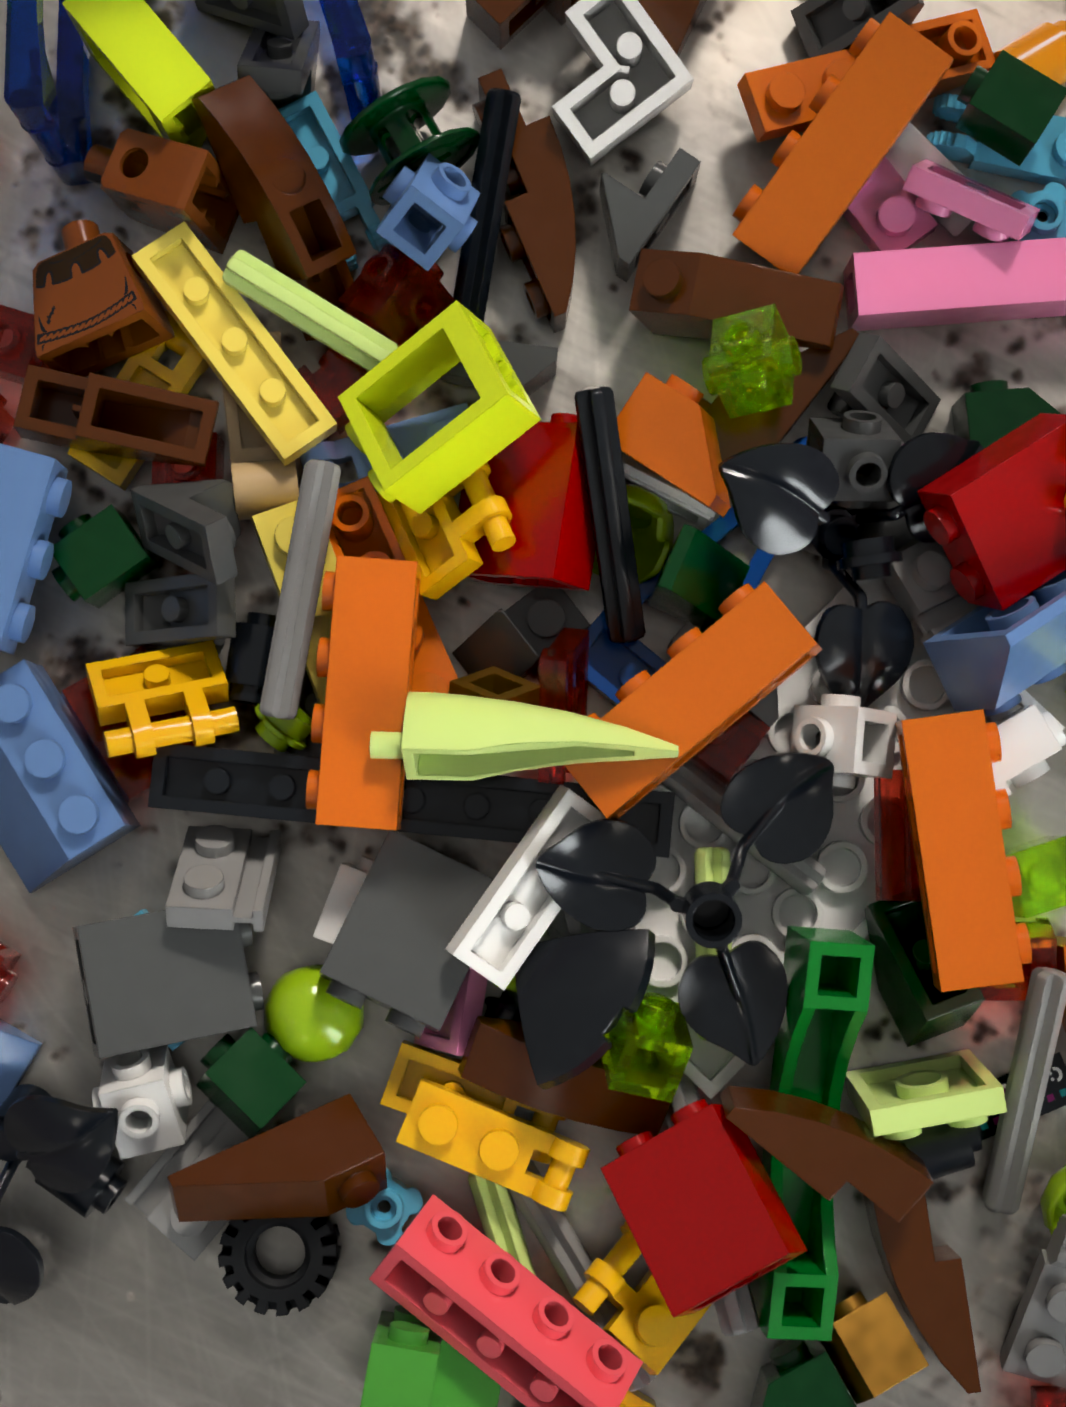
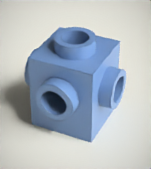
M429 153L415 172L404 165L388 186L382 198L391 205L375 232L425 270L429 271L447 247L456 253L468 239L478 223L470 214L481 193L472 187L469 178L462 170L453 164L440 162Z

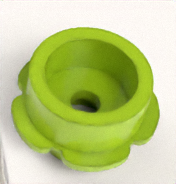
M260 704L255 707V713L261 719L255 729L269 745L280 752H286L290 746L298 750L305 749L307 746L305 738L311 733L312 719L304 710L298 706L295 718L284 720L261 714Z

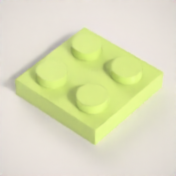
M970 1049L852 1070L846 1073L845 1080L848 1097L874 1137L882 1136L888 1140H906L920 1135L922 1128L947 1123L954 1128H971L986 1123L990 1115L1007 1112L1003 1085Z

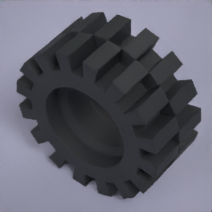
M330 1216L230 1220L228 1222L229 1225L222 1234L219 1244L223 1246L222 1251L218 1255L219 1267H224L226 1271L222 1278L226 1288L229 1289L234 1286L238 1291L235 1299L243 1306L247 1300L256 1305L254 1312L263 1315L266 1314L268 1309L276 1310V1316H285L293 1308L297 1307L300 1312L309 1307L315 1297L319 1299L326 1290L336 1270L341 1246H338V1238L340 1236L338 1225L331 1223ZM276 1226L287 1227L295 1231L302 1239L305 1247L303 1264L296 1271L286 1275L270 1273L262 1267L256 1255V1243L260 1234Z

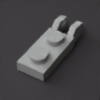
M1062 1214V1217H1059L1047 1249L1041 1248L1000 1351L1002 1371L1063 1388L1066 1387V1214Z

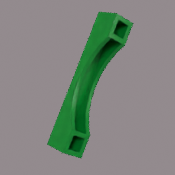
M787 926L783 967L787 977L788 996L783 1021L775 1038L770 1090L810 1099L840 1110L849 1060L860 1028L868 1013L875 953L874 944L850 930ZM763 1148L762 1164L808 1251L749 1283L759 1318V1328L767 1339L832 1341L839 1278L835 1246L833 1198L828 1201Z

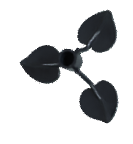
M928 432L908 440L894 454L888 469L887 488L890 496L899 505L883 510L860 511L852 509L848 512L829 506L839 490V475L831 460L824 453L807 445L774 443L756 446L723 460L718 465L720 475L730 495L737 523L751 544L766 553L774 555H785L803 550L822 557V567L833 573L854 600V606L839 604L828 608L823 613L816 628L814 640L823 650L815 658L822 679L831 694L861 697L860 706L867 708L900 679L910 663L914 649V632L911 622L904 611L897 605L887 601H877L868 605L866 593L856 581L852 582L850 574L846 570H837L836 560L842 558L841 543L858 540V526L862 523L896 521L904 516L907 529L915 540L923 543L936 542L925 526L923 515L926 510L917 491L983 450L984 448L979 441L943 432Z
M790 752L756 760L735 774L723 793L720 811L724 822L731 829L744 836L736 846L727 878L723 884L713 881L701 882L690 888L685 896L682 897L657 882L649 881L656 867L655 850L650 840L639 828L618 819L595 820L575 829L538 856L536 860L537 873L548 894L566 913L582 924L596 930L607 932L623 931L639 924L646 912L645 893L658 897L668 904L672 911L682 913L690 937L703 947L715 948L717 955L707 954L699 956L684 970L678 985V1002L681 1013L689 1026L702 1038L731 1052L747 1064L756 1066L772 1046L781 1027L786 1010L788 983L782 962L766 944L759 941H746L729 951L728 944L735 940L742 927V914L734 895L740 889L739 880L748 850L753 843L763 858L777 864L803 861L821 847L827 838L833 819L834 765L829 759L822 756Z
M32 1084L17 1086L0 1106V1160L7 1161L0 1174V1202L19 1164L28 1160L34 1177L50 1189L65 1193H77L90 1188L105 1170L113 1153L118 1128V1109L87 1107L52 1097L44 1089ZM0 1226V1303L17 1305L31 1298L41 1286L44 1278L43 1259L38 1249L24 1235L14 1229Z

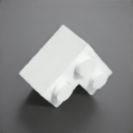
M579 0L565 12L566 26L598 70L552 106V110L556 120L590 166L689 91L694 80L638 0Z

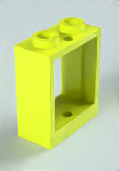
M65 0L62 5L90 55L156 134L162 138L201 148L207 135L192 99L214 90L212 80L144 0Z
M457 300L338 396L349 419V422L345 425L346 433L354 445L367 456L372 466V469L368 471V477L376 491L388 502L393 503L397 499L419 514L423 513L542 420L491 328ZM461 362L480 399L402 459L385 422Z

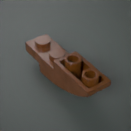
M502 69L478 78L479 102L473 104L472 109L480 131L486 94L489 89L500 88L510 90ZM519 110L506 190L510 197L519 193L520 196L504 202L506 224L500 226L499 234L511 262L514 263L522 259L531 281L524 283L523 288L534 316L537 320L546 316L553 333H556L566 327L572 299L576 233L571 184L563 151L550 116L526 125Z
M247 75L192 99L244 224L257 222L276 270L356 319L367 315L345 261L357 254L345 224L309 155L270 98L254 79ZM302 331L306 341L316 340Z

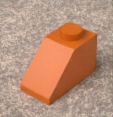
M646 372L617 416L621 452L724 518L731 506L727 487L718 469L722 459L715 421L699 405L704 394L674 374H671L666 383H663Z

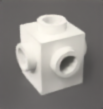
M822 694L821 705H794L793 724L789 736L790 752L814 754L829 759L834 765L833 788L854 789L855 777L892 779L897 713L861 707V697Z
M168 1045L104 1059L100 1086L92 1090L93 1107L118 1109V1128L115 1144L121 1160L184 1145L188 1105L192 1104V1089L185 1067L175 1068Z

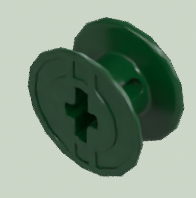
M440 76L423 77L403 84L372 102L359 112L344 129L339 140L343 153L361 156L379 151L387 164L386 168L375 178L369 190L372 203L381 206L390 205L382 196L404 165L415 172L429 153L440 162L453 164L459 169L473 156L478 147L480 137L477 130L462 127L441 132L433 119L444 107L451 94L450 83L447 79ZM424 125H427L432 134L426 140L423 139L419 132V129ZM395 144L401 153L396 159H394L389 150V147Z

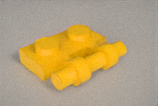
M488 462L421 514L397 499L390 503L376 492L405 560L418 561L422 568L420 595L437 600L482 566L483 561L474 543L484 535H486L494 552L505 551L515 544L516 537L510 527L512 513L506 500L502 496L496 495L488 477L491 469ZM462 489H465L472 506L461 514L453 497Z
M213 640L86 664L88 685L100 726L127 722L128 725L125 728L103 732L108 758L134 753L136 759L154 756L157 754L156 748L190 741L193 742L195 747L215 743V736L240 731L238 715L234 706L211 711L208 706L229 701L228 681ZM185 710L186 716L155 722L150 721L151 716Z
M625 1221L620 1227L623 1234L603 1260L596 1258L583 1275L587 1281L572 1300L590 1316H593L605 1299L614 1305L618 1310L603 1330L643 1362L641 1367L647 1373L658 1375L712 1304L696 1313L673 1318L650 1269L633 1290L626 1283L623 1276L641 1255V1251Z

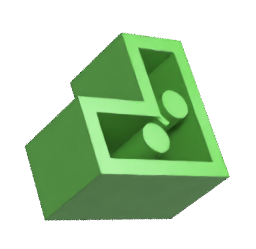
M401 1305L395 1306L394 1312L381 1311L371 1343L360 1407L498 1406L501 1386Z

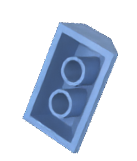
M0 443V652L14 655L18 642L25 643L32 631L36 609L34 605L29 603L36 579L44 580L49 572L54 554V544L48 542L54 518H62L66 513L72 494V481L66 479L69 470L57 459Z
M1066 570L1004 611L979 606L923 642L954 711L984 709L986 716L1003 713L1021 702L1022 698L1019 693L1031 685L1051 681L1066 671Z
M23 659L0 673V845L29 893H33L141 825L42 665Z

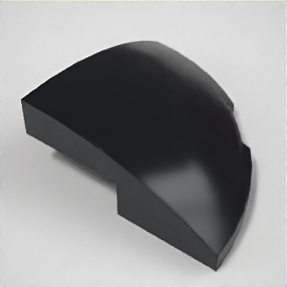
M626 929L613 932L599 931L554 938L536 944L515 974L524 1039L535 1080L539 1087L546 1090L574 1078L592 1066L612 1047V1042L603 1035L609 1033L618 1024L623 1008L630 1013L637 1012L647 990L655 956V934L649 929Z

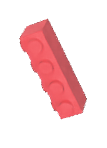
M434 1194L408 1225L369 1278L370 1281L526 1407H619L643 1364L639 1358L622 1346L618 1340L606 1333L571 1305L562 1295L556 1293L520 1264L511 1254L500 1248L465 1220L461 1214L450 1208Z

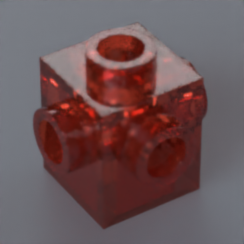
M386 244L378 254L372 256L365 263L361 274L338 301L354 318L394 341L398 346H401L455 302V299L439 281L444 276V273L436 262L427 271L398 248Z

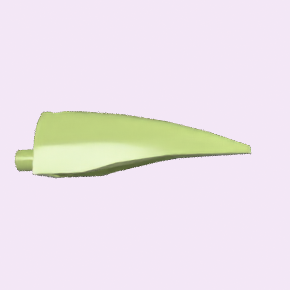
M409 691L405 705L403 731H371L370 758L403 759L407 780L474 781L515 771L561 765L678 758L679 755L678 745L625 726L577 713L516 701L435 692Z

